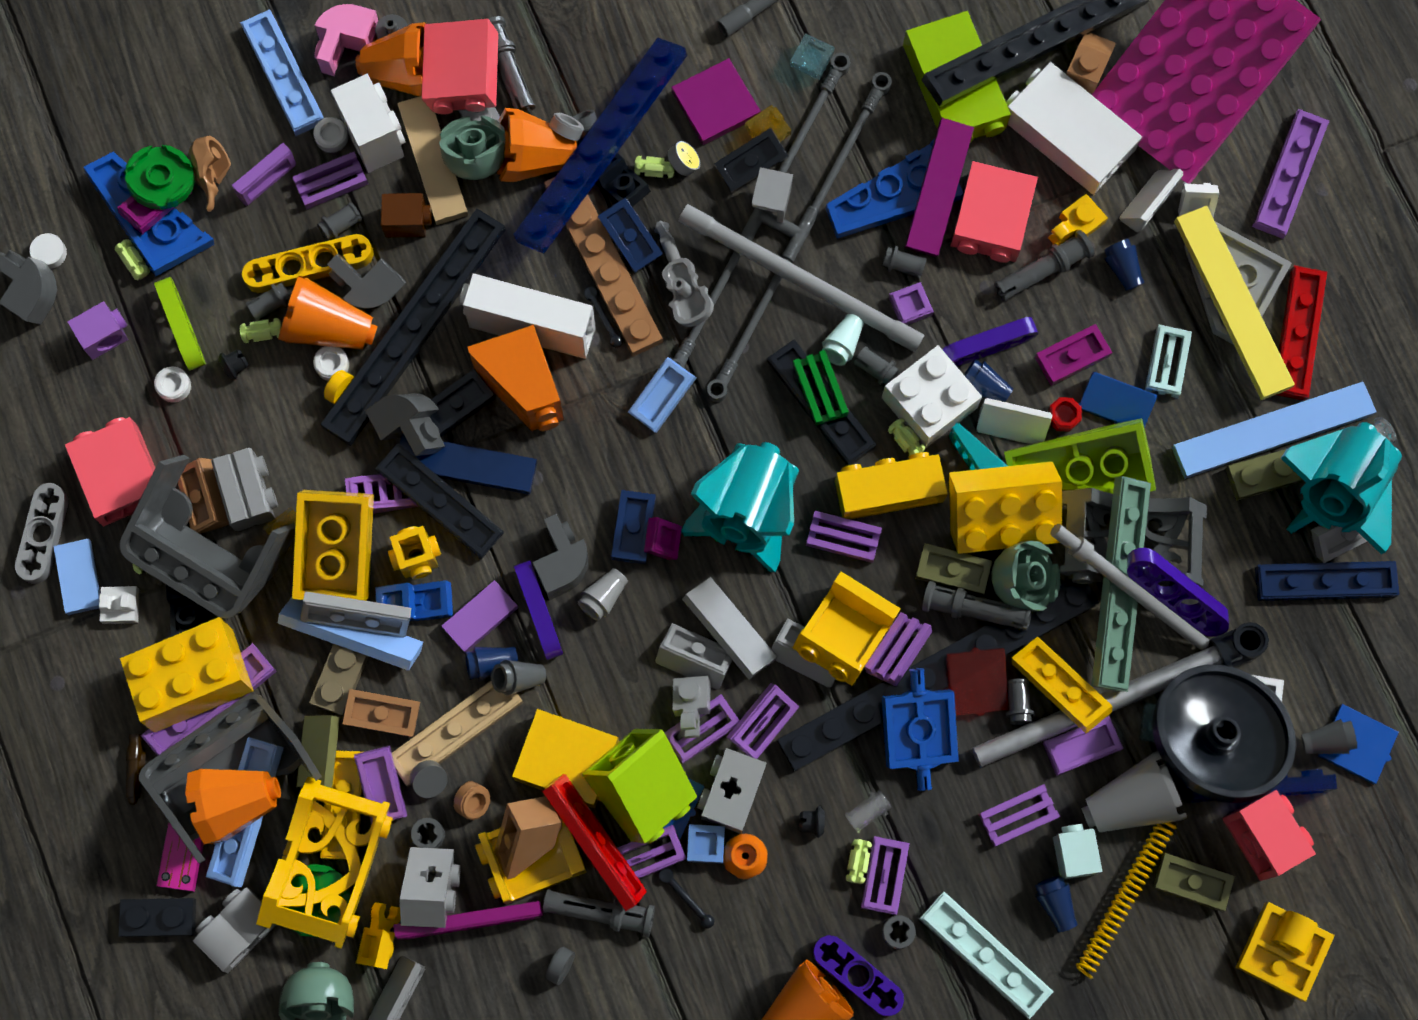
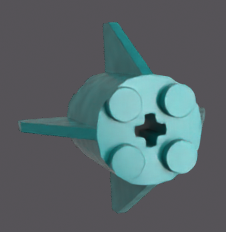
M1362 422L1358 426H1350L1286 449L1281 459L1305 481L1301 488V493L1304 497L1301 502L1303 509L1290 523L1287 530L1292 534L1312 521L1327 529H1330L1332 525L1343 527L1341 532L1356 530L1381 555L1384 554L1391 545L1392 478L1402 458L1399 449L1394 447L1385 436L1380 434L1375 426L1367 422Z
M762 442L760 446L737 443L731 455L695 483L691 495L700 505L685 521L681 533L684 536H711L723 545L726 540L737 543L735 550L751 553L769 572H776L781 559L782 536H789L794 526L793 485L798 476L799 469L779 455L780 449L771 443Z

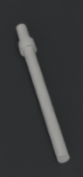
M1056 524L1052 528L1050 535L1067 547L1068 553L1079 562L1085 561L1199 650H1204L1208 646L1209 639L1094 551V546L1082 536L1076 537L1061 524Z

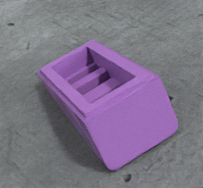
M380 474L345 478L346 492L358 493V489H364L366 494H373L372 487L379 486L380 501H374L373 514L418 507L409 498L402 499V492L395 486H393L395 500H388L386 485L391 483Z

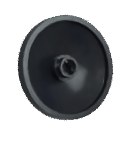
M1203 665L1182 672L1169 683L1155 705L1152 720L1153 736L1163 762L1181 783L1206 798L1226 803H1243L1259 799L1272 791L1285 778L1293 764L1296 751V737L1289 713L1281 700L1267 685L1242 670L1224 665Z

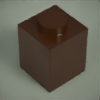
M422 193L382 194L381 226L386 238L426 237V225H432L431 205H426Z

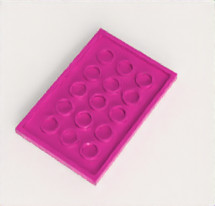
M1164 0L1096 88L1092 96L1142 136L1138 144L1139 147L1170 171L1181 169L1183 171L1181 179L1190 184L1321 19L1296 0Z

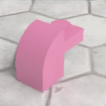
M342 4L328 9L318 18L315 28L320 40L315 48V59H317L322 73L331 76L335 75L344 48L360 52L363 46L375 41V28L378 22L375 10L353 4Z

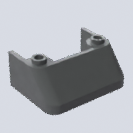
M181 455L159 461L121 537V553L134 565L216 616L231 618L238 615L279 569L295 537L296 523L294 522L273 530L265 544L251 547L246 552L243 560L187 526L193 511L192 503L186 494L175 487L190 458Z
M251 694L241 698L148 762L139 773L140 782L199 864L205 858L193 843V840L199 838V835L192 824L190 813L196 812L195 802L187 803L185 795L188 772L199 769L238 770L247 738L251 737L284 747L276 776L288 775L302 764L316 781L322 777L298 737L261 695Z

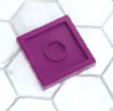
M730 58L671 87L672 94L702 145L761 116L759 107Z

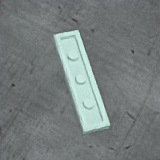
M942 892L919 918L920 921L1027 1019H1030L1054 992L945 892Z

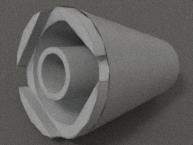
M1158 751L1150 754L1085 799L1088 806L1081 809L1089 828L1096 826L1099 832L1176 822L1187 818L1184 810L1177 812L1176 808L1182 806V802L1167 766L1165 767L1164 764L1158 766L1156 762L1162 759Z

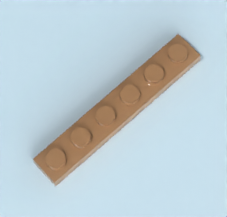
M573 168L545 181V188L632 357L663 343V338L617 249L597 218L598 213L575 169Z

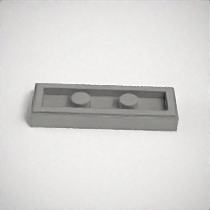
M711 577L685 594L682 600L748 679H751L775 661L777 658L776 654Z
M305 591L300 620L309 623L406 637L412 608Z

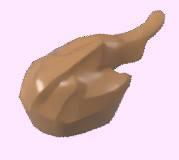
M212 136L197 138L192 143L189 149V160L192 164L195 181L207 196L208 203L206 209L208 212H211L215 205L214 198L219 191L215 182L220 185L230 169L231 162L219 141Z

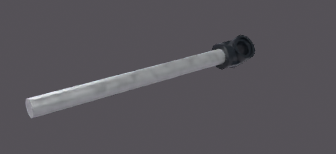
M1243 623L1234 630L1210 639L1209 648L1129 681L1128 692L1108 690L1100 693V695L1112 705L1113 712L1165 690L1175 677L1191 668L1203 665H1224L1235 668L1244 663L1252 662L1267 649L1269 642L1268 634L1257 623ZM1240 636L1250 637L1255 645L1254 650L1250 651L1243 648L1240 643ZM1060 710L972 748V752L979 767H983L1073 729L1077 725Z

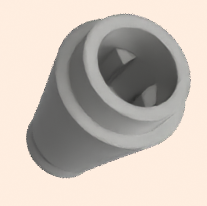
M612 568L609 573H606L581 593L582 598L578 601V605L594 620H600L602 616L607 617L623 591L624 586L628 583L627 578L620 571Z

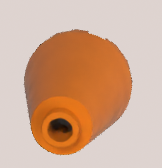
M299 276L288 303L287 313L284 316L278 340L286 343L363 350L365 343L372 345L378 326L371 324L373 317L310 279Z
M805 960L802 964H799L761 1020H850L854 1016L852 1015L854 1012L835 985L831 986L824 979L826 975L812 962Z

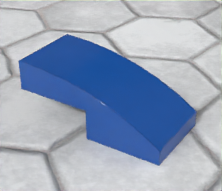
M447 580L417 585L401 583L375 587L377 603L412 608L410 621L453 616L451 582Z

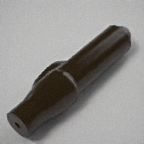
M129 734V744L126 752L125 798L128 799L130 805H135L138 798H140L141 782L139 780V773L145 766L146 752L142 750L141 734Z

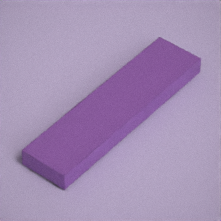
M1300 109L1296 111L1252 227L1284 239L1329 120Z
M253 643L241 652L253 690L277 672ZM249 694L156 733L148 729L141 736L158 756Z

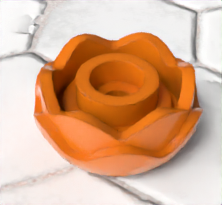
M739 834L731 838L724 847L723 863L725 868L739 879L745 880L759 875L767 864L768 853L766 846L759 838L752 834ZM748 853L749 858L743 859L742 854Z

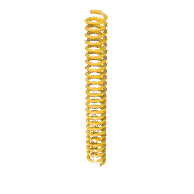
M1162 823L1174 830L1177 829V827L1171 823ZM1161 824L1154 826V832L1149 833L1150 838L1146 839L1147 844L1142 846L1144 851H1139L1140 857L1135 858L1137 863L1132 864L1133 869L1128 870L1130 875L1125 876L1126 881L1122 882L1123 888L1118 889L1120 894L1114 895L1116 900L1111 901L1112 906L1108 907L1109 913H1104L1106 919H1101L1102 925H1098V931L1093 932L1095 938H1090L1092 944L1086 945L1088 950L1083 951L1085 957H1079L1081 963H1076L1077 969L1090 979H1093V976L1081 967L1095 973L1097 972L1096 969L1085 961L1096 966H1100V963L1088 954L1104 960L1092 948L1104 954L1107 953L1105 949L1094 941L1111 947L1109 943L1098 935L1114 941V938L1102 929L1117 935V931L1113 930L1106 923L1121 928V925L1114 922L1108 916L1125 922L1123 918L1112 910L1128 916V913L1116 904L1129 910L1132 909L1131 906L1124 903L1119 897L1132 904L1135 903V900L1125 895L1122 891L1135 897H1139V895L1130 890L1126 885L1142 891L1141 887L1129 879L1145 885V881L1139 879L1133 873L1148 879L1149 876L1141 872L1137 867L1143 868L1150 873L1153 872L1151 868L1145 866L1139 860L1156 866V863L1147 859L1143 854L1151 856L1155 860H1160L1159 857L1146 848L1163 854L1162 850L1156 848L1150 842L1166 848V845L1158 841L1154 836L1160 837L1167 842L1170 841L1168 837L1162 835L1156 829L1164 831L1170 836L1173 835V832L1164 828Z

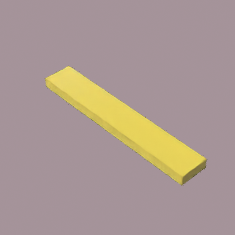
M1208 206L1176 217L1174 223L1260 399L1264 400L1293 388L1295 383Z

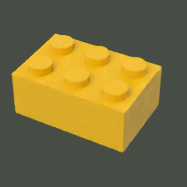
M1053 462L949 473L950 533L958 554L1006 549L1026 541H1038L1043 544L1060 543L1050 535L1052 528L1056 524L1062 525V480Z
M302 490L297 493L292 599L303 600L305 591L365 601L369 598L374 494Z
M221 617L120 658L139 721L155 733L254 692L234 631Z

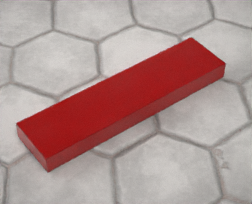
M1296 265L1291 269L1279 353L1295 385L1289 390L1276 394L1278 396L1303 401L1309 398L1327 278L1326 271Z
M562 774L542 792L624 910L628 911L637 905L647 890L567 775Z

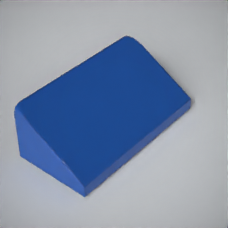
M1092 372L1079 405L1082 407V411L1114 423L1142 418L1145 428L1157 395L1100 373Z

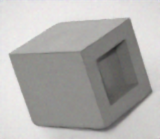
M760 167L752 206L777 212V222L783 223L792 188L793 174Z

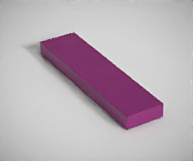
M946 118L940 119L904 248L933 257L939 255L974 127Z
M536 901L448 915L445 928L401 926V923L393 925L395 937L399 940H407L538 919L543 916L541 903Z

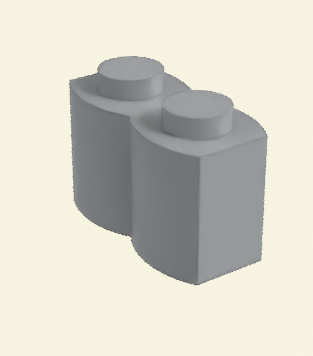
M247 887L242 891L236 889L230 893L222 903L225 908L215 918L212 915L208 916L195 930L198 935L193 942L225 973H229L254 946L276 926V924H272L269 929L256 925L262 900Z

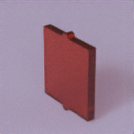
M974 647L969 652L947 654L949 689L953 690L955 694L956 716L974 713L978 716H983L984 712L1008 710L1004 648L979 650Z

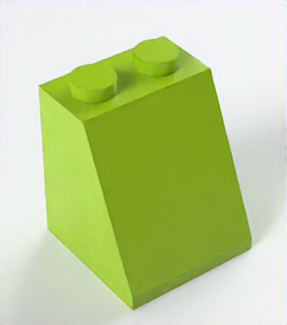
M662 729L632 730L582 773V776L631 842L644 844L654 842L664 833L663 827L672 819L677 820L683 817L690 810L689 804L697 798Z

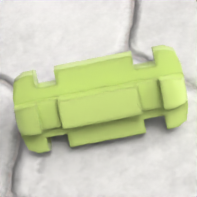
M642 156L636 157L634 171L638 176H640V173H645L647 177L663 178V175H668L669 179L673 178L675 169L670 162L665 161V158L646 156V159H641Z
M125 239L115 246V251L135 280H141L150 273V269L131 240Z
M274 318L273 322H269V319L250 322V326H246L243 323L240 325L241 339L244 343H249L251 339L254 342L273 339L275 335L279 338L282 324L278 318Z
M900 418L889 426L888 432L894 434V440L905 453L909 452V456L925 451V445L919 444L920 439L909 425H904V419Z
M854 839L852 842L854 850L851 849L847 868L850 872L849 875H846V881L863 884L866 880L863 876L867 873L870 858L868 849H871L872 844L866 840Z

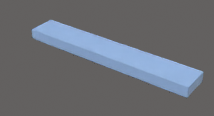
M1360 382L1174 444L1172 450L1182 475L1186 479L1373 416L1376 413V409L1364 382Z

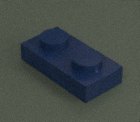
M626 197L597 216L634 273H637L663 255Z
M621 490L611 555L612 560L646 565L648 553L644 552L648 520L653 518L656 494Z

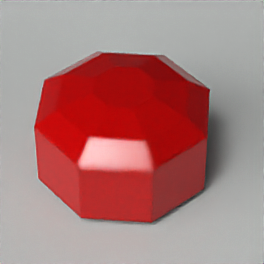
M1059 397L1048 408V412L1053 414L1050 425L1056 431L1070 432L1082 420V407L1074 398Z

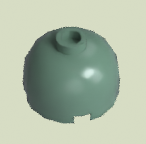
M466 116L450 122L440 133L441 141L439 145L444 164L454 175L462 179L480 180L495 174L505 160L504 127L497 120L488 116H481V121H470V116Z
M1026 541L1010 546L999 554L994 561L992 569V584L995 594L1001 602L1034 612L1045 610L1049 602L1056 600L1061 585L1060 569L1058 564H1052L1048 554L1053 553L1049 547L1038 541Z
M309 963L307 968L292 974L281 990L279 1000V1016L281 1020H295V1018L304 1020H346V1015L351 1019L354 1016L352 987L347 977L336 969L330 968L328 963Z

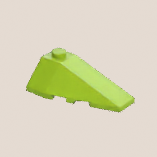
M1142 418L1004 451L1008 466L1053 462L1062 480V490L1095 488L1113 494L1115 477L1120 476L1151 483L1150 492L1156 490L1150 451Z

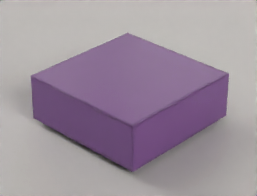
M921 282L889 294V300L895 314L902 323L909 325L933 316L934 311Z

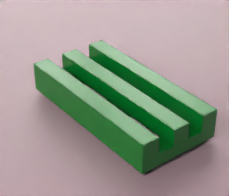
M820 351L814 356L813 354L808 355L802 360L800 358L793 360V367L815 425L817 426L847 416L849 411L826 351ZM820 362L838 407L837 411L833 410L816 363ZM809 366L827 413L821 416L804 372V367Z

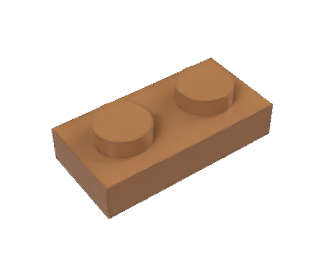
M349 689L342 724L414 737L421 702Z

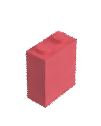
M478 19L425 24L422 100L432 112L443 115L451 114L453 110L466 109L471 112H481L485 108L496 107L498 31L490 20Z
M972 161L951 247L957 248L964 254L974 255L980 253L988 255L992 260L1001 263L1016 262L1021 250L1038 177Z
M131 417L113 419L105 425V428L95 432L87 431L80 433L73 438L72 442L65 444L92 514L103 527L134 513L155 470L140 429Z

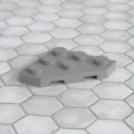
M1215 222L1261 316H1263L1292 263ZM1185 245L1184 248L1212 332L1233 344Z

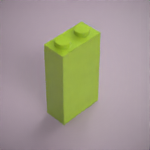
M968 11L906 30L903 47L936 128L938 129L941 118L972 126L974 130L971 143L974 138L984 135L986 137L996 136L1007 127L1011 114L997 80L995 79L941 107L937 105L922 82L925 73L982 46Z

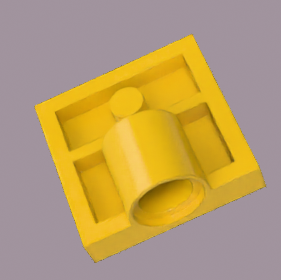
M1265 902L1236 968L1301 1002H1306L1335 935L1319 928L1316 922L1306 916L1293 911H1286L1270 902Z

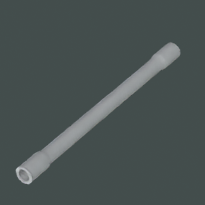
M687 204L681 213L678 222L703 236H708L847 314L858 316L867 325L884 333L889 339L914 353L921 343L924 334L901 321L893 320L718 223L713 217Z

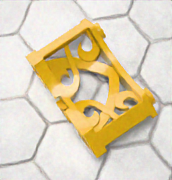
M307 777L298 796L286 840H288L282 859L277 861L270 882L263 895L256 925L269 929L272 924L280 925L335 942L334 947L342 949L346 936L353 938L360 920V916L355 915L380 837L386 839L391 828L393 818L387 816L390 803L385 801L378 803L321 785V780L316 781L312 777ZM316 800L341 807V810L335 817L329 810L317 803ZM349 810L373 817L372 825L366 834L361 835L356 831V826L361 822L360 819L353 820L346 829L344 828L342 822ZM324 826L329 830L325 837L317 843H313L308 839V833L311 829H318L320 835L324 831ZM335 837L345 854L349 872L330 886L315 891L314 876L304 863L297 860L299 853L312 854L326 848ZM368 845L361 865L355 847ZM302 875L306 877L308 882L307 893L302 894L303 884L300 887L292 886L291 883L295 876ZM355 884L349 903H347L339 895ZM321 903V911L327 918L328 910L331 907H338L341 911L339 922L334 923L312 916L313 906ZM306 906L305 913L285 908Z

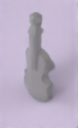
M660 220L656 223L654 231L660 236V243L669 262L662 271V277L667 283L666 287L674 295L669 306L673 309L674 318L680 325L685 327L699 325L710 317L714 304L708 295V288L706 286H698V275L695 273L693 263L687 258L680 257L675 240L669 233V223Z

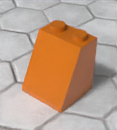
M534 325L467 347L476 372L486 385L531 431L536 429L548 431L557 427L559 422L564 420L561 401Z

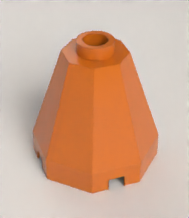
M412 23L363 46L360 50V55L356 56L358 74L363 76L368 73L373 84L379 82L382 87L415 96H422L424 26L426 23Z
M505 108L502 112L499 123L504 127L505 160L497 171V174H501L499 177L500 181L517 182L566 169L571 160H575L577 154L576 141L567 139L553 131L549 127L548 122L519 109Z
M199 769L187 773L185 795L187 803L195 802L196 812L190 813L192 824L203 844H215L230 839L276 808L277 799L281 797V788L277 778L271 777L268 771Z

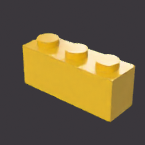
M928 452L915 453L909 456V460L898 462L895 461V458L882 459L875 462V466L862 468L861 464L848 465L843 467L841 472H837L835 478L842 518L846 519L943 503L948 494L939 454L929 456Z

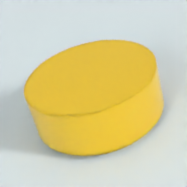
M344 370L334 373L325 386V399L335 405L354 379V376Z

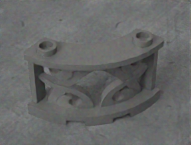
M1095 488L1062 491V505L1067 507L1066 529L1076 537L1082 536L1087 540H1092L1094 551L1106 559L1107 541L1105 539L1108 538L1109 529L1101 530L1100 528H1104L1107 525L1104 522V516H1111L1113 494ZM1191 497L1149 498L1147 524L1149 521H1157L1160 527L1155 532L1164 533V535L1160 536L1152 533L1146 524L1145 540L1157 544L1152 550L1156 551L1168 562L1172 561L1178 564L1182 562L1178 554L1168 552L1170 548L1188 550L1187 572L1183 574L1200 587H1203V519H1206L1207 505ZM1186 520H1189L1188 541L1177 539ZM1065 547V565L1060 566L1061 574L1072 577V582L1077 584L1103 583L1104 576L1089 564L1076 560L1068 553V548ZM1161 581L1158 584L1167 587L1173 586L1176 583L1173 581Z

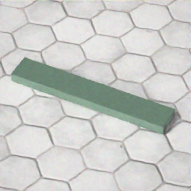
M1120 476L1115 477L1106 560L1128 576V554L1134 549L1144 548L1151 483ZM1106 577L1103 578L1091 686L1118 692H1128L1138 602Z

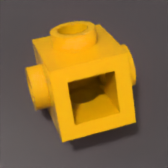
M424 526L408 527L400 530L397 535L390 537L393 549L389 550L388 554L394 571L400 569L405 578L411 577L413 580L429 576L432 574V569L438 568L435 557L441 555L435 535L428 537ZM414 552H421V553L423 554V555H420V556L411 558V555H412Z

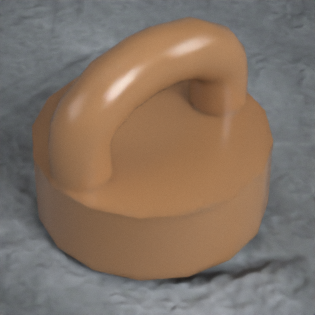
M473 781L464 783L454 798V810L470 820L483 816L490 804L489 791L484 786Z

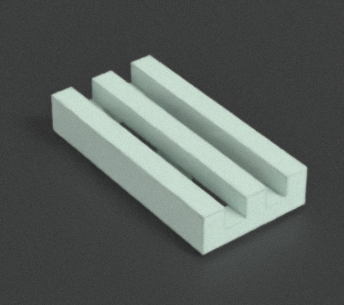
M1158 325L1145 391H1158V394L1161 395L1167 393L1171 394V397L1174 398L1180 396L1191 341V331ZM1164 334L1169 335L1160 383L1155 380ZM1176 337L1182 338L1174 384L1171 386L1168 385Z

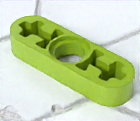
M168 277L155 282L156 291L188 370L191 371L206 365L173 279Z

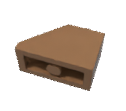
M1091 32L1085 34L1075 52L1066 75L1092 95L1098 86L1116 43Z
M546 796L507 803L494 850L507 879L515 878L555 846L558 833L562 829V819Z

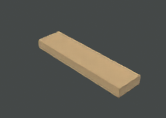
M422 96L397 103L436 225L468 216L456 175L444 164L439 145L441 129L435 112H432L425 104Z
M490 681L392 752L398 775L406 786L409 787L411 785L409 780L410 773L417 764L426 760H433L439 764L524 703L517 693L504 695L502 692H497L492 685V681Z

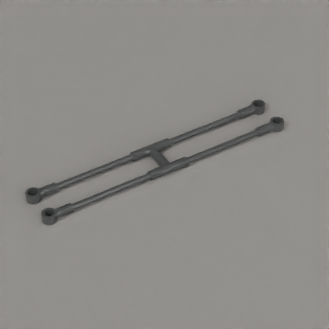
M836 53L832 56L830 70L820 87L821 92L787 153L789 157L783 160L778 171L787 172L827 96L832 94L840 77L848 73L850 58L845 53ZM841 61L845 63V66L837 67L835 63ZM878 72L873 76L871 90L861 107L862 112L812 206L807 208L799 225L797 226L785 219L783 223L777 222V215L768 212V210L755 208L741 233L742 236L752 241L761 223L791 237L782 258L791 263L794 262L820 213L819 208L868 116L873 114L882 95H886L890 91L892 80L887 73ZM884 81L887 85L879 87L876 82ZM736 251L732 254L710 295L714 305L741 257V254ZM774 275L730 359H726L717 378L708 384L707 396L712 402L718 403L726 398L727 386L738 367L737 362L782 279L781 276ZM706 321L693 326L689 336L684 338L672 359L684 369L688 358L696 346L695 340ZM713 387H720L723 393L714 395L711 393V389Z

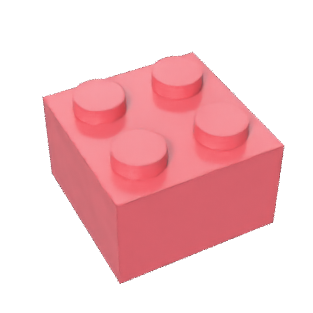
M1277 790L1251 801L1222 818L1260 881L1279 876L1316 855L1312 848L1314 842L1311 835L1304 827H1299L1292 816L1294 814L1292 804L1286 796L1280 795Z

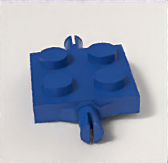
M924 668L909 669L910 691L899 695L882 696L886 767L889 769L906 767L915 769L917 790L920 791L932 789L931 768L942 763L959 762L954 691L951 689L938 691L925 689Z

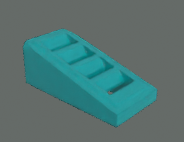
M956 423L952 427L948 437L970 470L1008 466L960 423Z

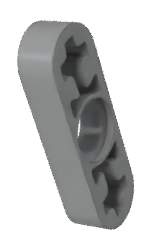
M54 483L42 484L35 490L15 561L16 573L31 584L45 581L51 573L55 558L53 546H57L59 543L69 504L66 492ZM52 492H54V495L59 500L57 503H51L48 511V505L43 500L45 497L50 498ZM47 511H48V513H49L52 517H55V518H54V520L52 521L51 519H49V518H47V517L39 516V513H42L43 515L46 516ZM39 525H49L51 528L50 537L44 542H36L33 538L34 530ZM33 546L38 550H46V552L43 554L38 551L36 556V553L30 550V547ZM36 556V562L41 565L40 570H33L31 575L30 571L26 569V565L33 564Z

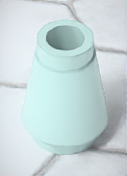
M847 314L822 342V351H826L831 363L842 366L847 361L852 360L864 322L858 316Z

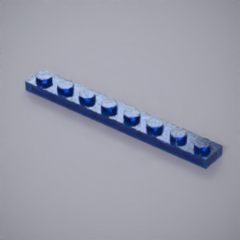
M661 38L655 40L513 234L517 243L541 253L547 251L687 57L685 47Z

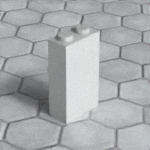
M1050 62L1043 70L1037 68L1026 81L1028 86L1021 93L1018 90L1015 91L1007 100L1006 104L1011 114L1008 125L1091 194L1095 195L1134 153L1142 136Z
M474 273L470 284L465 283L461 291L460 303L463 304V314L466 315L470 328L501 336L534 325L541 347L586 359L595 332L592 305Z

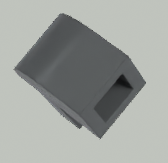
M11 250L7 254L0 252V271L13 279L1 298L0 304L23 320L41 325L56 299L57 284L52 270L41 260L31 257L25 259Z
M336 254L327 264L332 269L328 274L341 287L348 284L352 288L343 299L361 308H373L386 303L406 283L383 258L364 277L339 254Z
M422 394L389 395L383 397L365 411L380 440L401 438L402 434H404L415 456L435 454L445 447L438 427L430 419V416L439 409L431 399Z
M557 514L544 519L545 527L557 551L533 562L534 569L549 600L574 589L583 580L588 569V552L584 539L570 544V542L575 540L573 532L567 521L560 522Z

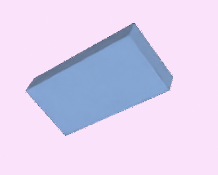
M667 357L628 413L657 433L697 377Z
M83 539L53 546L65 613L72 615L98 609L100 588L91 541Z

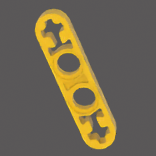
M353 234L253 259L244 266L242 277L251 291L264 293L272 288L271 285L273 283L278 285L282 282L285 287L295 285L299 276L306 277L311 281L330 276L328 273L332 269L329 266L320 267L316 264V257L322 252H329L335 256L338 254L337 249L341 248L344 259L356 270L368 266L374 256L373 248L369 239L365 236ZM360 245L361 249H363L361 251L362 256L355 258V255L352 253L354 252L353 246ZM290 260H296L301 263V268L297 274L286 275L283 273L284 264ZM272 265H275V269L279 275V278L275 279L273 275V270L271 268ZM261 269L264 274L262 281L256 282L253 278L256 274L255 271Z

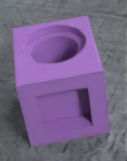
M104 301L68 321L82 348L92 360L129 340L123 331V328L128 325L117 308L111 311Z

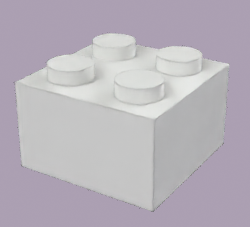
M367 73L331 89L340 117L368 173L404 157L401 145L406 143L401 132L402 128L394 111H390L386 95L379 82L373 85Z
M937 345L885 385L882 399L899 419L905 420L904 425L910 426L920 439L919 443L924 444L926 449L948 432L956 423H959L975 411L982 396Z

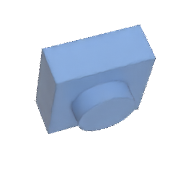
M689 824L687 862L723 864L725 826Z

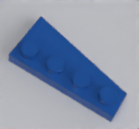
M934 140L921 150H915L910 153L903 161L893 167H887L868 182H862L826 204V211L837 239L914 215ZM958 183L953 202L963 198L964 194L960 183Z
M111 152L84 166L85 174L155 277L214 245V239L205 231L202 232L186 214L180 213L176 208L171 210L142 235L118 213L117 209L118 206L131 196L125 181L127 163L116 153Z

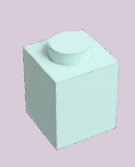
M1083 824L1061 827L1062 833L1054 836L1053 841L1059 873L1063 879L1091 876L1103 872L1095 830H1084Z

